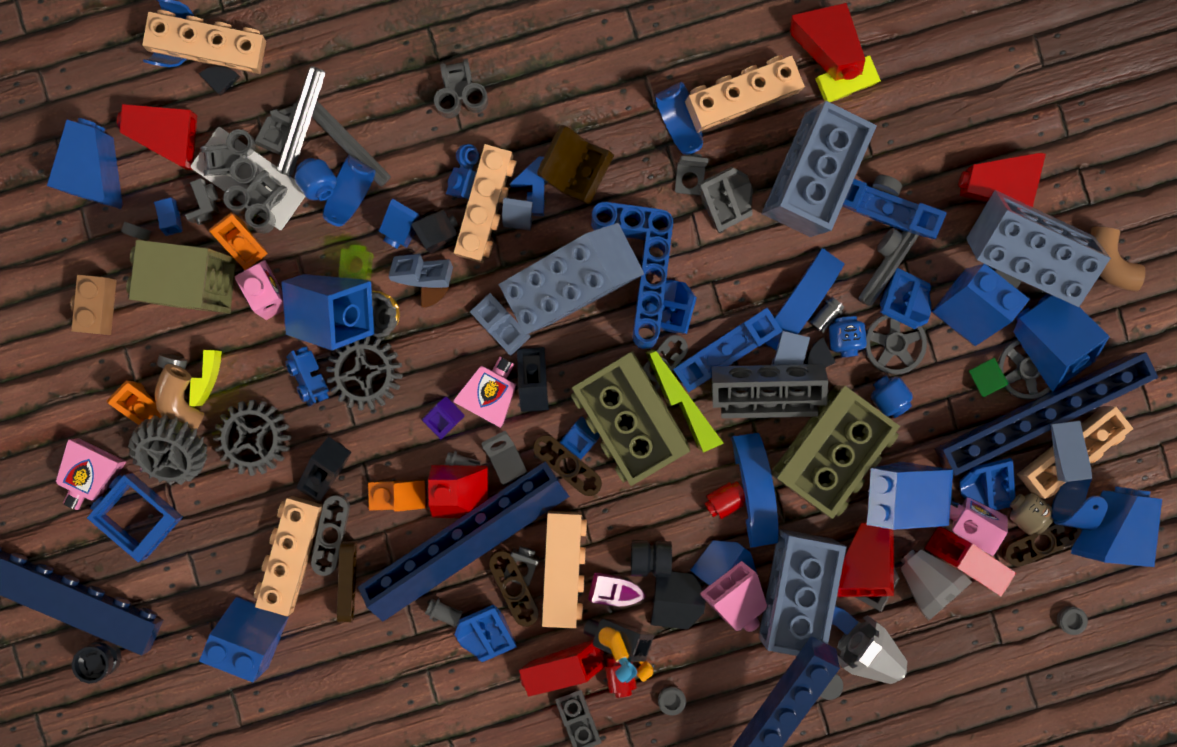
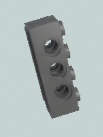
M825 364L711 367L713 408L721 407V418L818 416L817 405H827L828 378ZM764 390H772L773 392H764Z

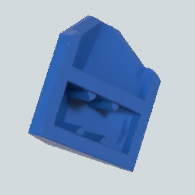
M897 268L880 299L881 313L913 329L927 324L932 311L929 293L931 290L930 283Z
M666 281L660 330L687 334L697 297L685 282ZM646 301L642 304L643 308L648 312H653L657 309L656 305L651 301Z
M1008 458L973 467L959 481L961 496L964 499L971 498L994 510L1010 507V503L1016 498L1013 460Z
M718 540L710 542L690 569L709 586L741 561L757 573L751 552L737 542Z
M495 605L460 619L454 633L461 647L477 656V659L481 662L517 647L504 615Z

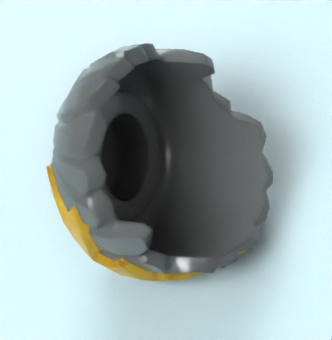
M372 291L374 335L372 336L378 338L386 337L398 325L400 318L399 306L386 293Z

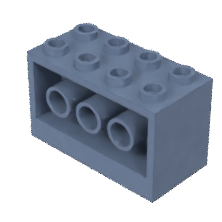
M824 101L806 112L761 214L809 237L832 231L877 125L828 101Z
M994 190L966 238L978 261L1077 307H1080L1111 259L1094 236L997 190Z
M619 223L584 234L503 281L499 286L524 335H527L569 316L644 275V272Z
M784 529L778 530V543L775 546L765 599L767 608L762 615L758 636L768 651L797 656L811 636L828 644L846 546L832 538Z

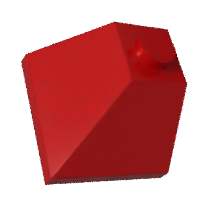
M431 465L428 478V495L432 518H461L487 501L488 466Z

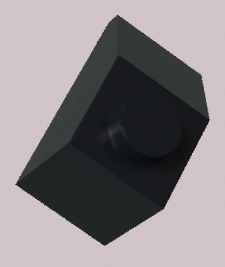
M444 210L411 224L425 249L431 254L457 240L459 236L457 231L461 229L454 215L447 216Z
M545 347L518 349V391L521 412L549 410Z
M328 436L310 458L296 488L320 503L343 470L352 452Z

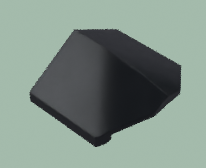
M671 571V577H656L650 625L688 630L704 614L706 600L700 594L703 590L695 574Z

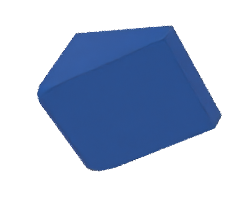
M580 417L560 443L579 459H582L600 438L599 432L594 434L585 418Z

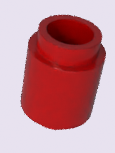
M737 481L732 484L728 482L708 494V501L704 504L713 518L718 516L720 519H723L744 506L743 503L746 502L744 490Z
M614 656L606 658L607 665L605 670L609 693H615L616 698L631 696L632 690L637 688L635 677L628 683L620 682L615 675V671L621 667L620 662H616Z

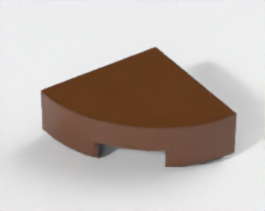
M421 287V308L437 304L446 295L449 287Z

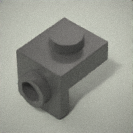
M201 178L190 182L200 209L186 214L187 221L197 223V225L213 221V216L220 214L215 200H218L215 187Z

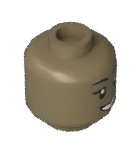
M1029 493L1025 496L1019 494L1010 503L1012 508L1010 512L1011 521L1027 534L1037 533L1039 535L1053 521L1051 506L1035 493Z

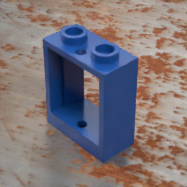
M133 473L124 476L119 475L109 485L111 491L105 498L101 496L90 507L92 512L87 519L137 562H141L152 554L183 516ZM130 487L164 515L141 543L137 542L106 515Z

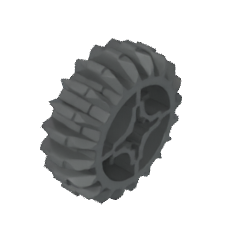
M368 336L364 338L363 344L361 340L354 342L355 345H352V343L345 345L346 350H343L341 347L335 349L340 355L339 358L335 356L329 357V360L336 363L335 367L326 368L327 372H334L335 377L327 378V382L337 383V386L333 387L331 392L337 393L342 391L338 401L343 402L348 397L347 407L352 408L356 401H358V410H364L366 402L369 409L374 410L376 407L375 400H377L379 405L384 406L386 405L383 398L384 395L389 399L394 398V394L389 389H400V385L394 383L393 380L394 378H403V374L394 372V369L402 367V363L393 364L392 360L399 355L397 352L390 355L387 354L392 347L388 343L381 349V338H376L372 345V338ZM364 349L376 352L385 364L372 365L368 357L365 356ZM356 352L355 367L351 371L343 373L347 359ZM363 365H366L365 369H378V371L368 374L366 381L363 380L364 377L352 376L362 371ZM387 372L384 385L374 394L375 377ZM345 381H358L365 392V396L352 392Z
M249 400L248 408L244 401L238 402V410L234 406H230L228 408L230 416L226 414L220 416L225 425H215V429L222 431L221 435L213 436L215 441L221 440L222 444L215 447L216 452L224 450L225 454L220 457L222 462L231 459L228 464L229 469H234L239 464L238 474H244L247 468L250 476L256 475L257 469L261 474L267 473V466L271 469L277 467L274 459L277 461L285 459L279 451H289L290 449L288 445L283 444V441L291 440V435H283V430L289 429L290 426L289 424L280 425L279 423L285 416L280 414L274 417L277 408L271 406L266 411L267 402L261 401L258 408L256 400ZM249 414L257 415L263 418L266 423L254 427L250 422H246L243 417ZM237 424L236 428L239 431V439L233 444L232 432ZM272 429L273 444L268 452L265 438ZM260 432L257 434L258 438L255 439L257 443L244 444L248 441L247 437H250L248 433ZM249 448L255 454H259L262 459L258 461L248 460L242 457L239 452Z
M165 414L161 418L154 415L150 420L145 419L134 429L128 447L130 448L129 456L133 458L132 464L140 466L139 472L148 473L149 478L155 477L159 483L165 480L169 485H172L174 482L182 485L185 481L191 482L202 471L208 454L206 452L208 445L203 443L204 436L197 435V428L191 429L188 427V421L183 424L178 421L177 417L170 420Z

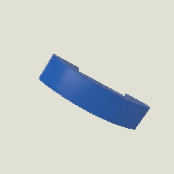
M856 179L853 180L842 205L844 208L875 221L931 239L937 238L947 214L945 211L923 203L918 205L867 186V183Z
M821 248L807 268L805 275L778 314L774 316L781 329L785 332L798 334L845 265V263ZM781 333L765 342V344L776 351Z
M765 308L685 360L673 370L689 393L712 378L711 367L729 366L783 330L769 309Z
M753 433L733 436L731 440L735 463L740 466L748 519L745 521L750 547L778 543L776 497L767 454L760 434Z

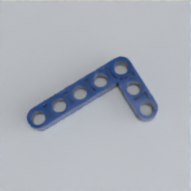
M601 202L592 211L591 226L593 230L619 223L626 238L644 240L641 263L644 275L640 276L632 336L636 346L642 349H649L656 344L660 334L673 218L669 212L662 209ZM607 214L610 216L611 221L602 223L597 219V216ZM632 217L638 220L639 224L631 227L624 220ZM656 221H661L666 225V229L657 230L652 224ZM651 248H659L662 250L663 256L654 257L650 254L649 250ZM654 274L659 277L660 282L658 284H650L647 282L646 276ZM646 301H651L656 305L657 309L653 312H648L643 308L642 304ZM642 328L650 329L654 337L643 339L639 335V330Z

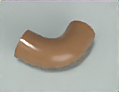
M1091 227L1090 235L1096 238L1111 258L1100 274V277L1106 283L1118 288L1139 291L1144 283L1145 267L1142 264L1125 261L1118 252L1120 230L1108 227Z
M167 364L158 378L154 391L157 410L162 417L165 414L170 420L177 417L178 421L183 424L188 421L189 428L198 429L205 413L189 406L184 399V392L191 380V375L179 366Z

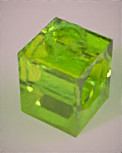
M350 245L349 249H341L338 277L371 281L373 254L366 251V246ZM355 258H360L363 262L362 269L357 273H352L349 267L350 262Z

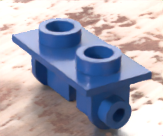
M307 347L297 350L298 356H296L294 351H291L286 356L288 360L285 363L289 374L296 377L299 384L297 392L302 402L306 401L308 407L316 403L315 398L318 399V402L328 399L327 393L330 391L322 374L311 377L310 373L319 369L312 351H308Z

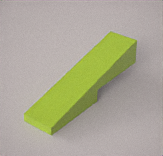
M651 349L645 352L666 402L671 406L679 403L697 448L704 453L724 444L657 351Z

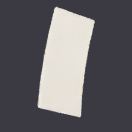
M218 127L205 146L227 145L226 140L229 133ZM238 139L235 140L234 145L237 151L247 148L244 143ZM254 151L246 158L253 161L258 166L260 172L263 170L268 171L270 178L280 186L284 185L288 189L284 198L271 209L276 219L275 227L282 230L305 198V195L295 182V179L278 172L275 165ZM202 152L199 153L191 165L193 170L223 191L234 185L242 186L245 189L249 187V185L235 181L231 173L204 176L203 171L206 170L204 153ZM249 164L240 166L238 174L241 179H247L251 176L252 168ZM239 195L235 199L243 204L245 202V195ZM259 213V214H258V215L261 216L263 219H265V220L267 219V214H266V213Z

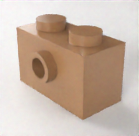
M77 275L75 295L72 296L70 304L71 311L73 312L71 331L111 335L117 280Z

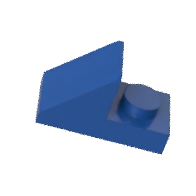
M538 157L510 184L511 188H533V192H527V201L533 203V216H544L545 180L537 174L544 157Z

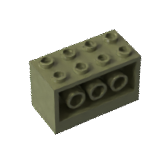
M136 240V245L132 247L130 253V262L133 264L132 276H129L126 285L129 300L169 307L231 313L237 263L233 257L208 248Z
M633 351L572 387L574 391L571 394L573 401L579 409L584 407L588 414L585 420L594 434L599 432L603 439L600 445L608 458L613 456L617 463L615 470L623 483L628 481L630 486H633L690 452L687 440ZM608 389L619 393L617 397L618 402L614 403L613 400H607ZM623 414L634 418L631 422L632 426L623 425L620 422ZM637 439L648 442L646 450L635 447Z
M834 385L827 395V405H819L818 416L811 417L772 469L771 475L822 514L833 519L835 515L840 516L847 508L848 502L846 500L851 493H857L865 482L863 477L867 471L877 467L882 459L880 454L886 446L889 448L899 436L897 430L900 426L848 387ZM853 427H857V434L855 436H852ZM837 449L841 450L840 457L835 459V452ZM821 472L824 473V479L822 481H818L819 474Z

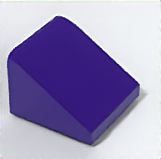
M444 397L428 412L422 421L441 440L465 415L449 398Z

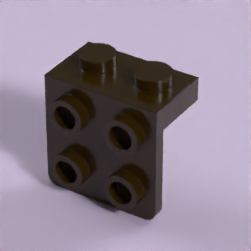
M561 125L554 135L544 159L540 163L537 174L564 195L590 205L614 154L607 149L588 143L572 129Z

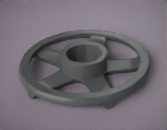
M882 315L873 321L866 332V355L875 368L884 373L894 375L907 373L916 368L925 356L927 348L925 331L920 326L917 328L919 330L917 332L902 334L900 322L891 318L890 333L888 335L874 333L873 330L880 322L890 318ZM922 339L920 355L914 361L907 351V347L909 344ZM870 340L885 347L878 362L872 355ZM894 355H897L908 367L893 370L886 368L885 365Z
M1017 339L1007 345L999 357L998 365L1003 373L1004 361L1007 355L1017 365L1013 372L1005 376L1008 380V385L1004 388L1013 396L1021 399L1040 398L1049 393L1051 389L1047 387L1038 393L1036 378L1041 374L1029 356L1023 357L1013 349L1021 344ZM1024 379L1029 395L1015 391L1009 384Z

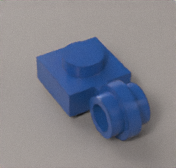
M464 144L456 152V159L460 164V168H453L452 174L448 179L446 194L456 198L469 199L477 173L472 169L479 159V153L473 145Z

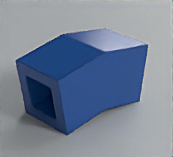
M167 198L154 202L159 228L165 236L183 232L176 200Z
M835 605L832 624L848 635L858 624V621L843 608Z

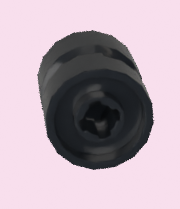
M632 540L631 576L647 577L649 572H652L655 577H671V541H656L654 545H650L647 540Z
M104 639L97 640L74 655L72 671L81 682L88 684L96 683L116 671L122 659L121 651L116 644Z

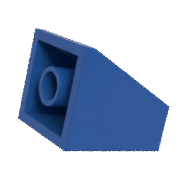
M78 118L77 122L66 120L47 186L67 194L121 209L123 202L114 138L104 133L105 128L82 118Z
M981 264L964 269L931 312L973 346H977L1010 324L1030 299L989 266Z
M306 274L281 281L286 335L329 350H334L374 335L371 281Z
M1049 293L1037 303L1035 308L1032 310L1026 308L1017 316L1016 320L1018 322L1013 331L1053 392L1095 363L1110 337L1080 307Z
M897 462L871 468L867 525L892 530L948 526L953 469L907 462Z
M1115 486V491L1103 490L1100 497H1103L1108 504L1106 514L1096 530L1082 529L1080 536L1071 549V554L1105 563L1155 567L1162 499L1150 497L1151 491Z
M237 596L210 633L199 662L254 683L269 668L289 616L256 608V603Z

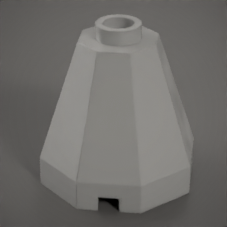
M912 550L901 559L904 565L900 570L920 612L928 621L972 583L964 573L923 550H920L918 553Z
M870 616L863 617L865 622L860 623L858 621V624L848 635L844 634L839 640L837 647L841 650V656H838L839 665L849 673L888 684H893L905 677L908 661L886 629Z

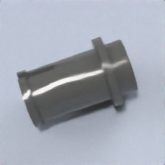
M831 297L829 300L826 299L824 301L826 304L810 321L822 333L825 332L838 314H843L844 306L834 297Z
M454 451V453L448 452L445 465L480 466L481 460L458 455L457 451Z
M439 598L437 600L431 599L425 612L426 615L430 616L429 619L436 618L456 628L463 611L441 603Z

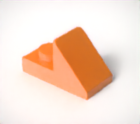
M232 212L209 229V232L244 270H247L268 254L266 249L248 230L245 222Z
M126 380L107 400L109 405L138 425L145 419L150 420L154 415L159 418L162 417L157 410L156 400L147 394L144 385L141 383Z
M425 480L368 482L369 510H394V512L426 508Z

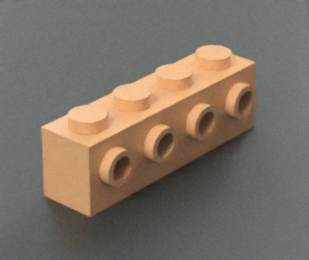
M158 10V13L148 12L142 44L148 52L257 74L261 73L266 40L263 35H260V31L244 27L243 31L232 29L230 24L215 22L214 25L203 23V19L194 16H186V19L177 18L174 13L165 10Z
M782 55L776 56L766 62L767 65L758 69L757 65L742 70V75L733 79L731 75L718 79L715 86L706 88V85H702L691 90V95L688 96L685 104L697 133L798 94L805 86L793 56L784 59Z
M484 145L454 250L456 256L483 263L485 257H490L493 248V242L490 241L493 230L497 231L501 215L497 213L500 203L503 204L504 198H507L509 188L505 187L508 176H513L517 162L513 160L511 151Z
M1102 406L1081 423L1090 464L1099 460L1111 446L1122 442L1126 437L1125 435L1133 430V427L1115 406ZM1053 446L1017 473L1031 493H1035L1044 499L1056 494L1060 489L1059 487L1066 483L1057 480Z
M294 496L288 497L286 502H281L277 517L281 518L278 529H273L269 544L273 545L271 554L266 555L262 565V571L265 572L263 582H258L254 592V598L257 599L256 608L284 616H289L294 612L320 522L322 504Z
M548 511L542 627L576 628V621H582L583 603H577L578 592L584 591V575H579V564H585V547H580L581 536H586L587 519H581V512Z

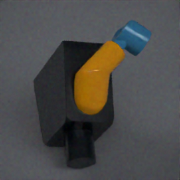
M591 618L587 620L583 633L594 638V647L613 654L615 661L620 662L621 667L615 671V675L620 682L628 683L636 674L641 681L645 682L653 675L654 669L646 659L654 634L613 619L602 618L600 622ZM631 662H639L641 665L636 669Z

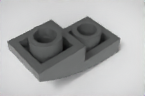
M582 690L555 700L573 747H594L602 743Z

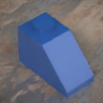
M392 199L379 230L380 233L385 235L383 241L396 249L400 245L407 248L416 233L411 224L422 218L415 211Z

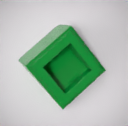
M995 357L969 370L982 397L1008 385V380Z

